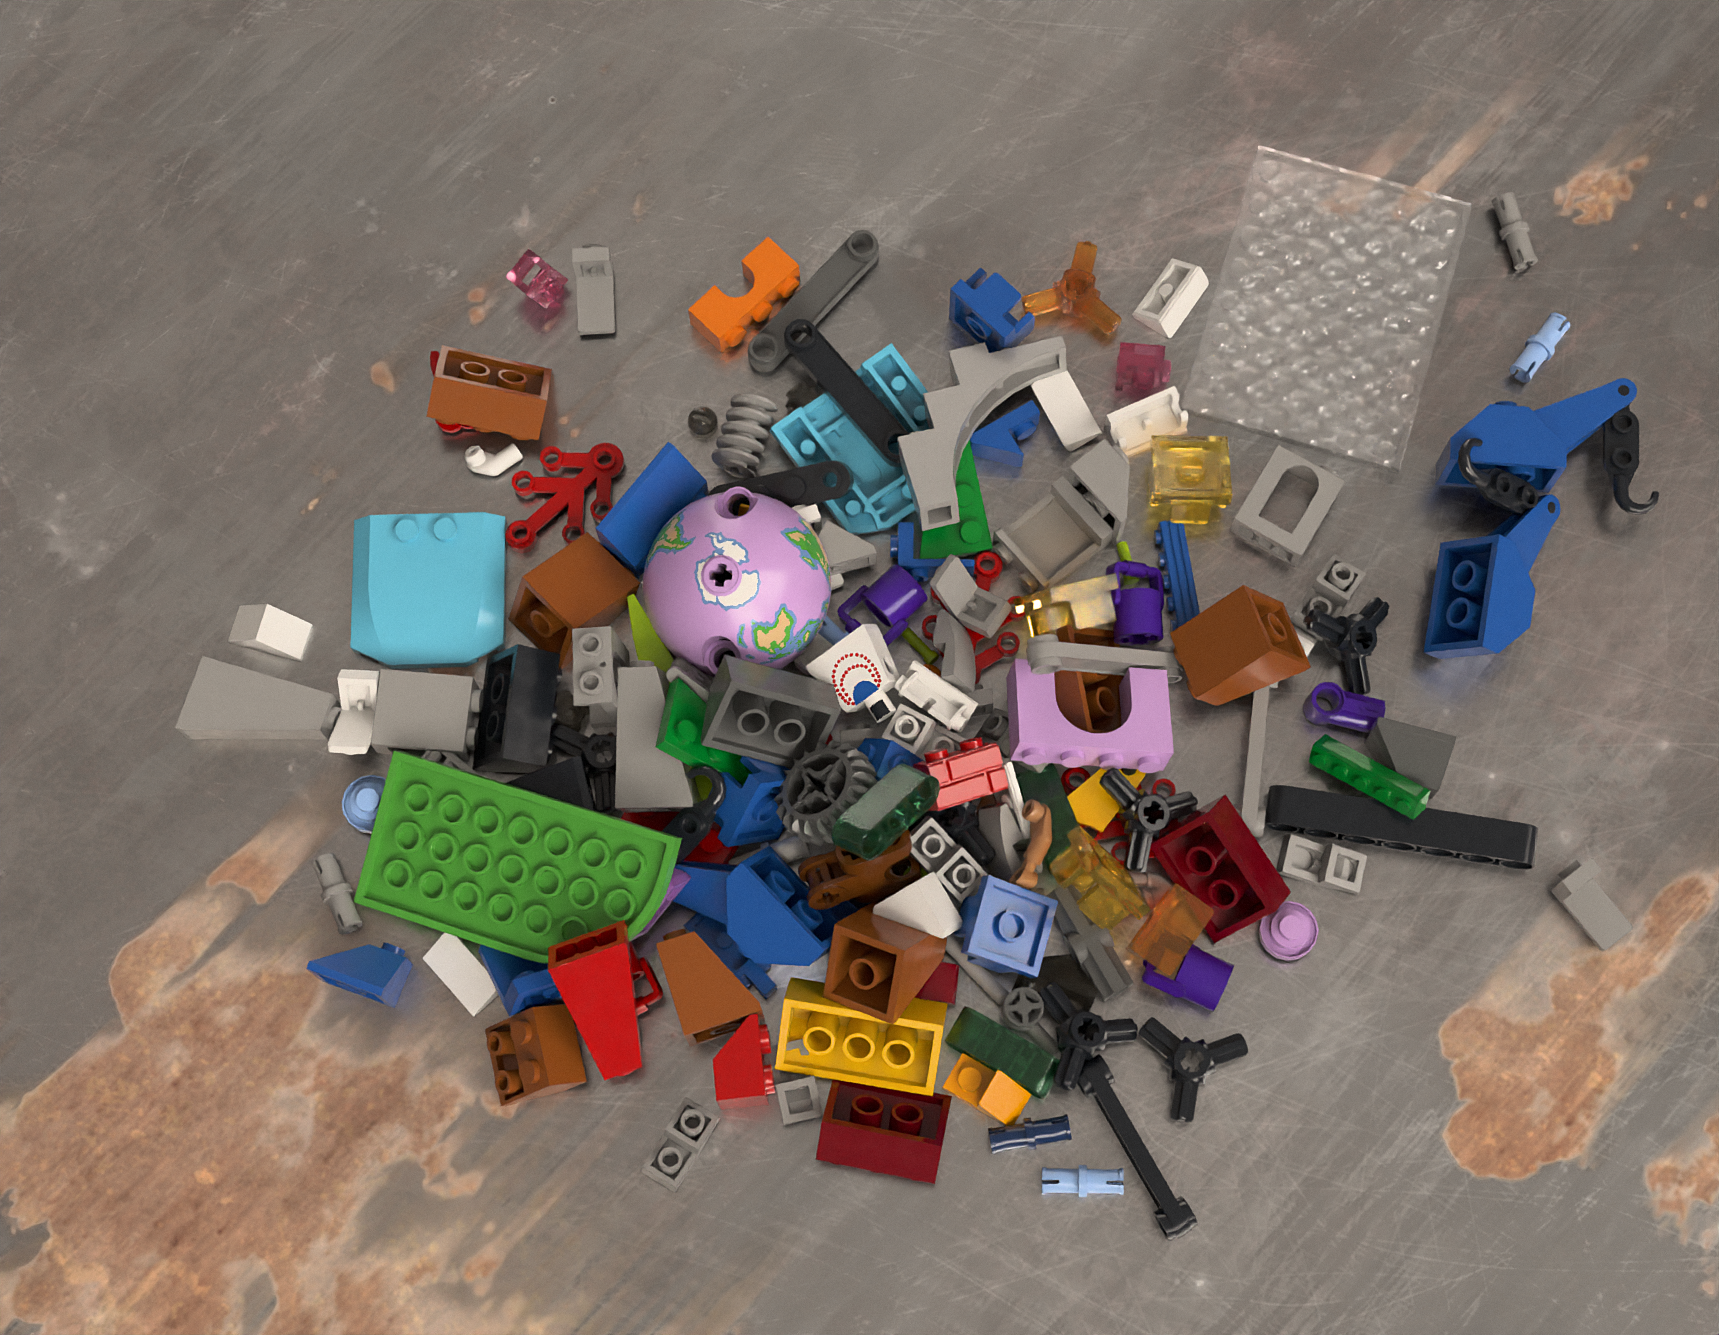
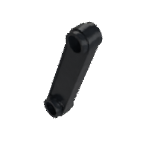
M805 319L792 321L786 327L784 333V343L789 353L881 458L890 466L902 467L899 455L890 452L888 447L898 442L897 437L909 434L811 322ZM802 332L806 333L811 339L806 343L799 344L794 342L791 337L796 333Z
M1100 1054L1092 1057L1091 1060H1085L1077 1085L1086 1098L1093 1095L1158 1208L1153 1214L1163 1234L1171 1241L1174 1238L1178 1239L1191 1232L1192 1228L1198 1225L1197 1219L1182 1196L1177 1199L1175 1198L1110 1085L1115 1082V1079L1107 1063Z

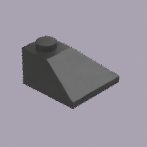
M1378 717L1366 734L1364 744L1376 762L1431 790L1429 799H1432L1440 789L1457 736Z

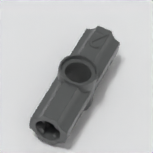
M1074 881L1065 883L1046 895V897L1058 901L1054 918L1064 933L1062 937L1075 962L1079 966L1082 965L1103 1001L1113 998L1131 987L1134 982L1113 948L1115 945L1107 927L1098 916L1093 915Z

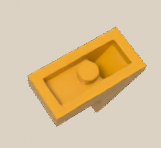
M964 1053L961 1054L942 1087L946 1092L1004 1126L1016 1123L1032 1095L999 1069L995 1072Z

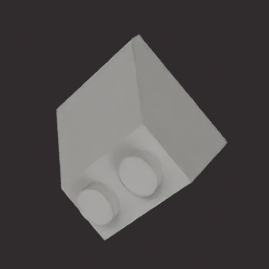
M1103 439L1070 466L1067 480L1113 529L1111 543L1115 547L1117 543L1121 542L1127 519L1130 466L1128 465L1129 459L1123 450L1116 445L1112 447Z

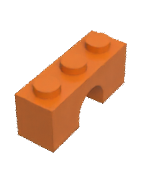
M769 237L765 238L741 260L743 276L753 285L746 295L730 297L714 285L688 309L690 324L721 353L728 346L734 347L739 344L745 337L746 330L756 321L760 323L765 320L772 312L773 305L782 297L788 298L800 284L799 265Z

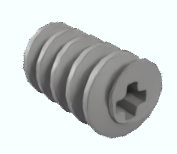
M737 394L731 398L732 408L726 412L727 422L722 424L721 427L723 435L717 438L716 446L718 449L712 452L711 458L719 468L739 478L749 479L754 478L755 473L748 469L747 465L758 466L760 460L751 453H761L765 449L764 445L756 441V439H767L769 437V432L762 428L761 425L771 426L774 423V419L766 414V411L777 412L778 407L769 399L758 395Z

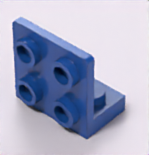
M480 945L478 950L480 957L509 1016L523 1012L531 1007L542 1006L562 999L548 971V964L534 962Z

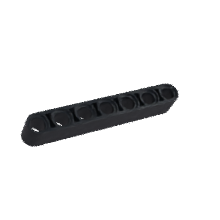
M1273 785L1269 787L1264 826L1268 829L1512 869L1527 870L1535 867L1538 828L1534 825L1432 808H1425L1413 820L1375 799L1286 785Z

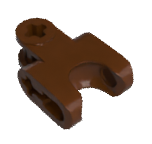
M898 820L874 825L849 834L846 838H841L834 851L812 856L803 861L798 867V874L800 879L809 885L810 891L807 894L809 906L816 910H824L850 899H855L861 903H870L891 896L921 879V866L909 855L912 850L910 831L906 825ZM892 835L901 837L897 844L883 848V842L887 837ZM902 865L911 867L910 871L903 876H897L891 872L892 869Z

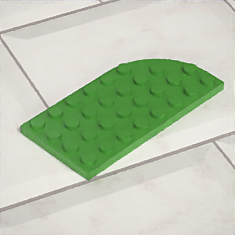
M393 751L354 903L511 955L548 964V947L622 920L627 925L629 942L639 934L653 918L667 893L682 838L406 752Z

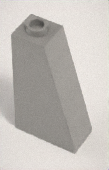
M202 656L175 728L184 737L189 739L328 740L331 729L334 730L342 708H339V701L331 693Z
M631 661L630 667H618L615 808L625 813L680 812L682 809L693 807V804L701 801L695 777L692 779L687 777V773L692 767L655 747L669 689V681L666 678V672L654 666L652 661Z

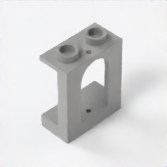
M1278 445L1236 514L1230 531L1288 564L1297 567L1314 534L1334 500L1338 497L1345 481L1340 479L1338 473L1327 466H1317L1309 462L1300 451ZM1286 471L1318 488L1292 534L1259 516Z
M611 626L572 629L573 705H589L590 725L592 728L616 727L618 667H630L629 651Z

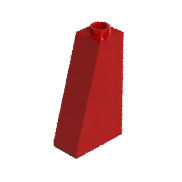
M622 920L548 947V971L604 1080L616 1076H625L636 1069L642 1068L640 1029L628 930L625 921Z

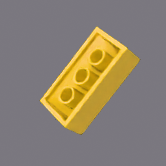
M790 978L783 1003L775 1063L776 1070L933 1096L948 1003L914 998L895 1023L890 1024L823 998L824 982ZM803 1039V1044L808 1050L809 1055H801L799 1048L786 1051L788 1042Z

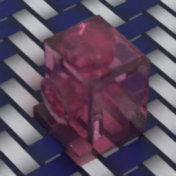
M529 248L506 276L516 287L544 308H547L552 301H556L562 296L563 286L568 281L564 275ZM537 264L541 269L528 285L522 280L532 267Z
M1120 342L1117 356L1115 391H1122L1123 385H1131L1136 390H1151L1153 387L1160 388L1161 382H1169L1171 360L1164 359L1165 346Z

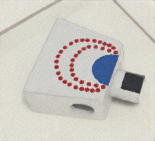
M862 624L805 666L816 680L834 684L839 704L847 713L859 712L867 707L876 722L879 723L897 711L886 692L895 686L900 675L876 624Z

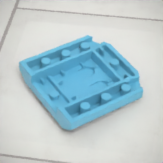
M892 343L861 364V367L855 373L908 433L929 429L925 417L923 393L928 391ZM825 393L804 408L799 407L770 428L771 434L797 468L826 461H841L849 466L854 476L851 491L842 498L823 502L844 530L854 535L890 530L898 522L903 521L916 511L902 467H893L887 464ZM898 442L889 445L888 449L890 452L899 455ZM832 472L826 477V482L830 487H834L837 483V476Z
M486 512L368 515L354 520L350 648L353 652L372 658L390 669L468 667L478 662V658L496 649L497 651L504 649L506 646L507 540L505 535L507 520L505 516Z

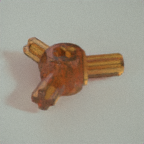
M1090 241L1078 242L1071 268L1064 271L1062 280L1054 281L1053 288L1022 297L1024 313L1031 312L1036 316L1059 309L1061 314L1066 313L1078 318L1085 315L1105 334L1110 335L1115 332L1120 326L1122 319L1099 299L1101 292L1095 288L1096 277L1092 274L1098 251L1097 246L1091 244Z

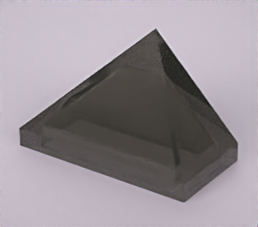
M1071 954L1043 957L1038 977L1029 978L1018 974L1012 991L1016 988L1027 987L1038 993L1042 988L1054 981L1077 1010L1083 1007L1086 1012H1090L1098 992L1096 986Z

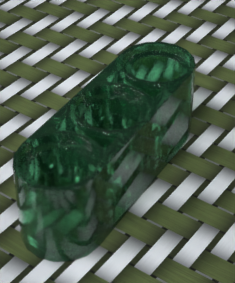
M904 763L898 764L839 817L833 827L832 841L836 846L867 861L874 860L936 802L940 791L938 779Z
M1046 764L1041 773L1030 769L1016 773L1024 805L1027 801L1034 799L1040 802V804H1046L1051 811L1052 843L1044 857L1049 873L1052 875L1089 863L1086 845L1054 764Z
M966 1006L963 1007L944 1042L959 1053L968 1055L995 1072L999 1069L1030 1094L1045 1100L1054 1085L1052 1079L1059 1059L976 1010Z

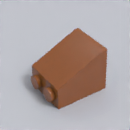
M586 532L522 576L508 620L538 649L560 654L559 667L563 669L573 660L572 629L609 626L628 608L627 597L633 593L636 596L640 582L630 569L623 567L600 542Z
M1242 585L1170 633L1175 645L1173 649L1174 656L1184 667L1188 677L1186 682L1188 690L1197 700H1202L1215 706L1311 668L1284 603L1245 585Z
M882 898L834 924L823 998L893 1024L899 1019L944 959L947 937L942 939L874 914V906L885 900V898Z
M686 929L675 930L663 936L664 941L656 943L681 1027L690 1047L736 1032L751 1014H758L760 1023L765 1022L760 1002L695 931L687 933Z

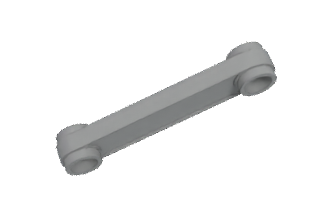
M1053 634L1039 635L1027 640L1026 653L1028 665L1031 667V672L1037 675L1067 670L1125 676L1129 667L1167 670L1168 684L1179 682L1183 678V666L1174 656V646L1159 647L1149 651L1059 642L1058 636Z
M1278 682L1253 692L1242 805L1234 804V808L1253 836L1257 838H1263L1266 807H1258L1269 693L1270 688H1278Z

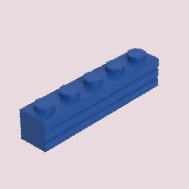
M1183 518L1160 521L1157 530H1154L1155 543L1160 544L1161 552H1158L1160 567L1164 566L1165 575H1162L1163 587L1168 589L1169 597H1166L1168 612L1172 611L1173 620H1170L1171 632L1200 614Z

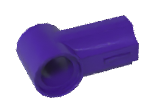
M1333 682L1318 684L1303 704L1305 717L1315 725L1330 723L1368 733L1378 717L1384 718L1386 710L1384 700L1344 691ZM1324 697L1328 699L1332 705V710L1326 711L1321 709L1317 704L1316 698Z

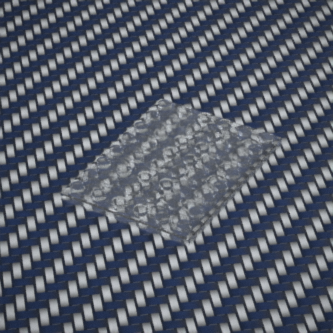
M1259 145L1183 398L1181 411L1186 410L1188 415L1398 474L1401 469L1473 203Z

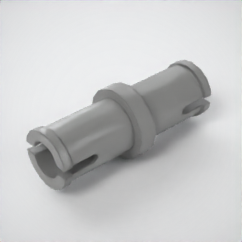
M1515 193L1501 194L1503 200H1500L1497 196L1491 201L1502 228L1499 234L1501 239L1507 242L1514 268L1516 270L1528 267L1526 262L1534 265L1538 261L1527 234L1530 228L1528 222L1522 219L1515 199Z
M328 853L317 857V860H313L311 865L323 890L321 894L323 903L329 905L339 934H348L356 931L357 927H362L363 922L359 918L351 898L353 893L350 883H345L335 854Z

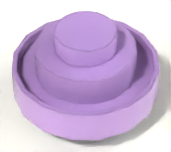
M1285 901L1277 911L1260 920L1258 932L1260 942L1269 954L1277 959L1290 961L1300 959L1310 952L1317 941L1319 930L1317 920L1308 908L1301 903Z

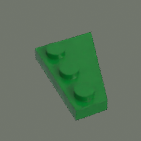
M970 440L963 450L956 473V493L960 522L925 531L921 529L922 535L918 559H947L950 554L962 557L993 549Z
M678 677L669 685L655 747L693 768L704 765L714 768L719 773L728 772L743 786L748 775L752 774V772L740 762L742 755L701 745L700 740L707 704Z

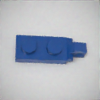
M697 912L683 925L688 933L695 931L746 988L752 984L765 1000L777 990V985L765 973L771 965L754 963L751 958L743 956L736 949L734 940L727 934L726 924Z

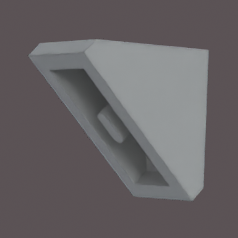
M826 521L818 537L827 554L831 576L877 564L874 545L832 522Z

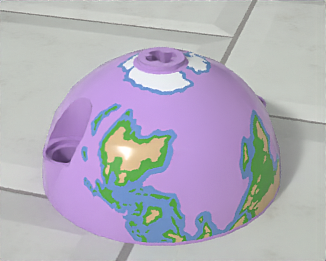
M740 486L730 488L726 492L703 497L677 512L663 526L655 538L647 556L643 574V597L653 629L666 648L676 658H684L710 677H715L720 667V656L726 651H733L736 658L775 669H782L791 663L812 643L821 629L831 596V572L827 554L820 538L811 525L797 511L783 502L762 494L752 493ZM739 498H748L750 507L746 514L734 516L732 507L735 501ZM726 568V571L732 574V579L725 580L724 586H722V583L718 582L716 577L717 575H722Z

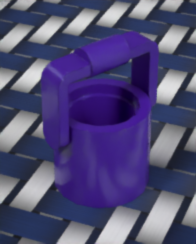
M1129 560L1118 561L1107 566V598L1112 608L1114 642L1123 646H1144L1163 640L1162 610L1164 608V593L1161 571L1158 568L1149 567L1145 563ZM1119 573L1125 576L1149 578L1150 588L1120 590Z
M893 564L869 588L866 585L861 586L838 608L837 613L840 621L845 625V630L850 634L862 624L855 618L852 619L848 613L862 601L870 613L889 629L883 635V639L888 647L907 628L908 622L906 620L928 600V597L919 583L906 570L897 564Z
M1161 933L1157 942L1149 946L1143 960L1145 970L1142 980L1146 984L1177 998L1181 997L1214 1012L1231 976L1234 964L1207 953L1198 946L1170 933ZM1164 947L1184 956L1174 980L1153 971L1159 966L1165 951Z

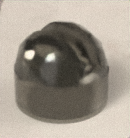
M704 406L694 408L688 416V427L691 434L699 439H707L713 436L718 429V420L715 412L709 407ZM701 416L708 420H711L712 422L709 425L705 421L698 419L696 417Z

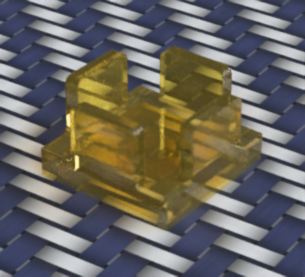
M1151 435V463L1148 479L1150 507H1158V504H1171V523L1206 524L1209 521L1212 505H1218V508H1226L1227 505H1231L1232 484L1228 436Z
M1116 573L1044 589L1013 600L1017 614L1026 613L1032 637L1045 634L1057 635L1056 629L1067 624L1072 625L1074 630H1080L1116 622L1117 618L1111 591L1118 589L1119 584Z
M1077 825L1067 834L1071 842L1070 847L1056 858L1049 868L1057 883L1063 889L1072 884L1080 892L1084 893L1096 883L1094 887L1077 901L1076 904L1079 910L1099 928H1107L1108 930L1113 929L1130 913L1140 920L1151 910L1129 871L1081 826Z

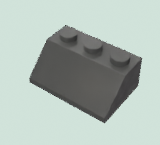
M725 655L710 686L700 740L701 745L792 768L794 766L793 758L800 760L804 757L805 748L815 751L818 742L826 743L841 712L834 684Z

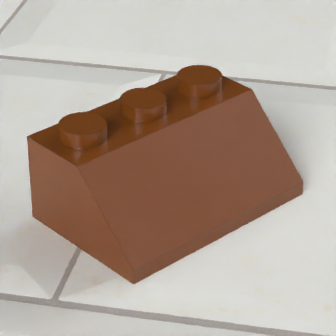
M442 345L426 417L435 418L436 421L447 425L458 423L472 426L480 432L489 433L496 431L509 434L517 440L533 439L539 441L552 369Z
M1067 624L1046 633L1057 635L1059 642L1120 648V645L1114 642L1112 630ZM1067 670L1055 672V696L1060 712L1072 725L1086 732L1101 734L1120 728L1119 685L1124 676Z

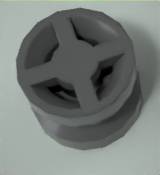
M1020 987L1014 989L1007 995L1001 1006L1003 1022L1008 1028L1018 1032L1032 1029L1040 1020L1044 1011L1042 997L1031 988Z

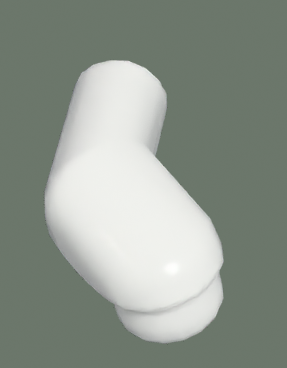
M513 443L497 454L484 452L480 446H471L464 454L467 462L466 465L471 471L490 476H498L523 459L522 454Z

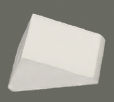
M269 604L239 606L228 642L302 662L313 625Z
M934 871L876 904L873 909V913L942 939L962 926V919Z

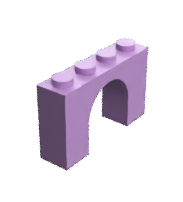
M1027 659L1014 660L1006 677L1010 760L1023 761L1028 765L1057 763L1069 768H1076L1082 765L1099 766L1104 770H1109L1113 767L1117 769L1128 768L1138 769L1143 773H1154L1164 770L1174 754L1167 670L1129 667L1119 685L1121 727L1112 732L1100 734L1083 731L1072 725L1062 715L1056 702L1054 673L1033 674Z

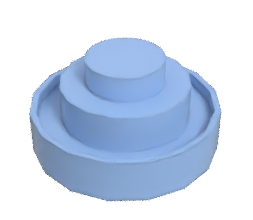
M376 775L362 776L353 781L344 792L342 799L343 814L351 826L360 832L372 834L386 781L384 777Z

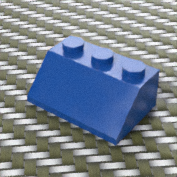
M667 442L595 528L600 544L623 567L630 569L635 577L639 579L644 573L646 559L651 546L663 526L684 507L708 495L707 481L674 445Z

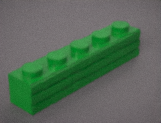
M1324 734L1313 744L1308 762L1413 820L1426 808L1431 790L1424 788L1327 734Z

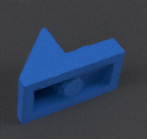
M1033 400L974 432L970 438L973 456L1015 467H1022L1024 455L1014 439L1023 440L1037 429L1040 411Z

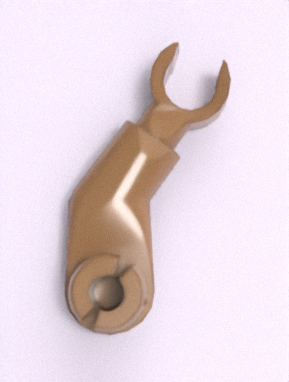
M1034 799L1027 801L1022 809L1023 818L1030 821L1031 842L1023 855L1025 859L1022 867L1009 879V883L1025 889H1031L1037 884L1038 875L1034 870L1037 865H1041L1052 843L1050 808L1046 804H1040V802Z

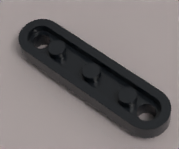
M826 461L718 485L707 496L726 492L730 488L740 486L752 493L762 494L781 501L790 508L802 504L807 506L846 496L853 487L854 476L849 466L841 461ZM831 472L837 476V483L834 487H830L826 482V477ZM739 498L735 501L732 507L734 516H738L740 504L750 506L748 498Z

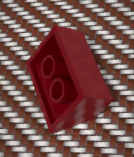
M1226 794L1194 811L1151 843V850L1214 943L1277 911L1291 893Z
M833 1079L822 1118L816 1160L935 1184L952 1096L934 1092L933 1096Z

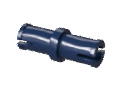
M1067 1114L1032 1121L1031 1117L1024 1118V1123L988 1128L992 1154L1028 1147L1029 1151L1037 1149L1036 1145L1072 1140Z

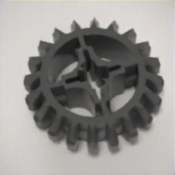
M832 740L828 745L818 742L815 751L805 748L804 757L800 760L793 758L794 766L791 770H783L787 777L781 783V787H778L780 794L774 798L779 807L776 813L785 825L786 830L802 842L805 841L807 844L812 842L821 847L825 841L835 845L839 835L845 838L848 837L849 830L853 827L861 828L859 821L863 816H871L868 806L878 802L873 792L880 787L875 779L877 772L868 761L869 758L862 751H858L853 745L846 742L841 744L835 740Z

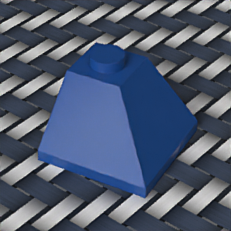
M383 942L381 948L368 944L309 961L306 969L322 982L395 1008L413 964L406 957H403L406 952L405 950Z

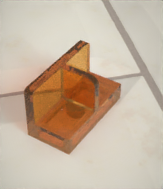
M1177 883L1171 884L1126 950L1137 958H1143L1165 975H1171L1214 914V910Z

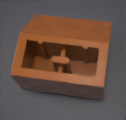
M566 1004L531 1007L485 1029L487 1048L490 1052L495 1086L499 1094L501 1106H508L560 1093L587 1082L574 1021Z

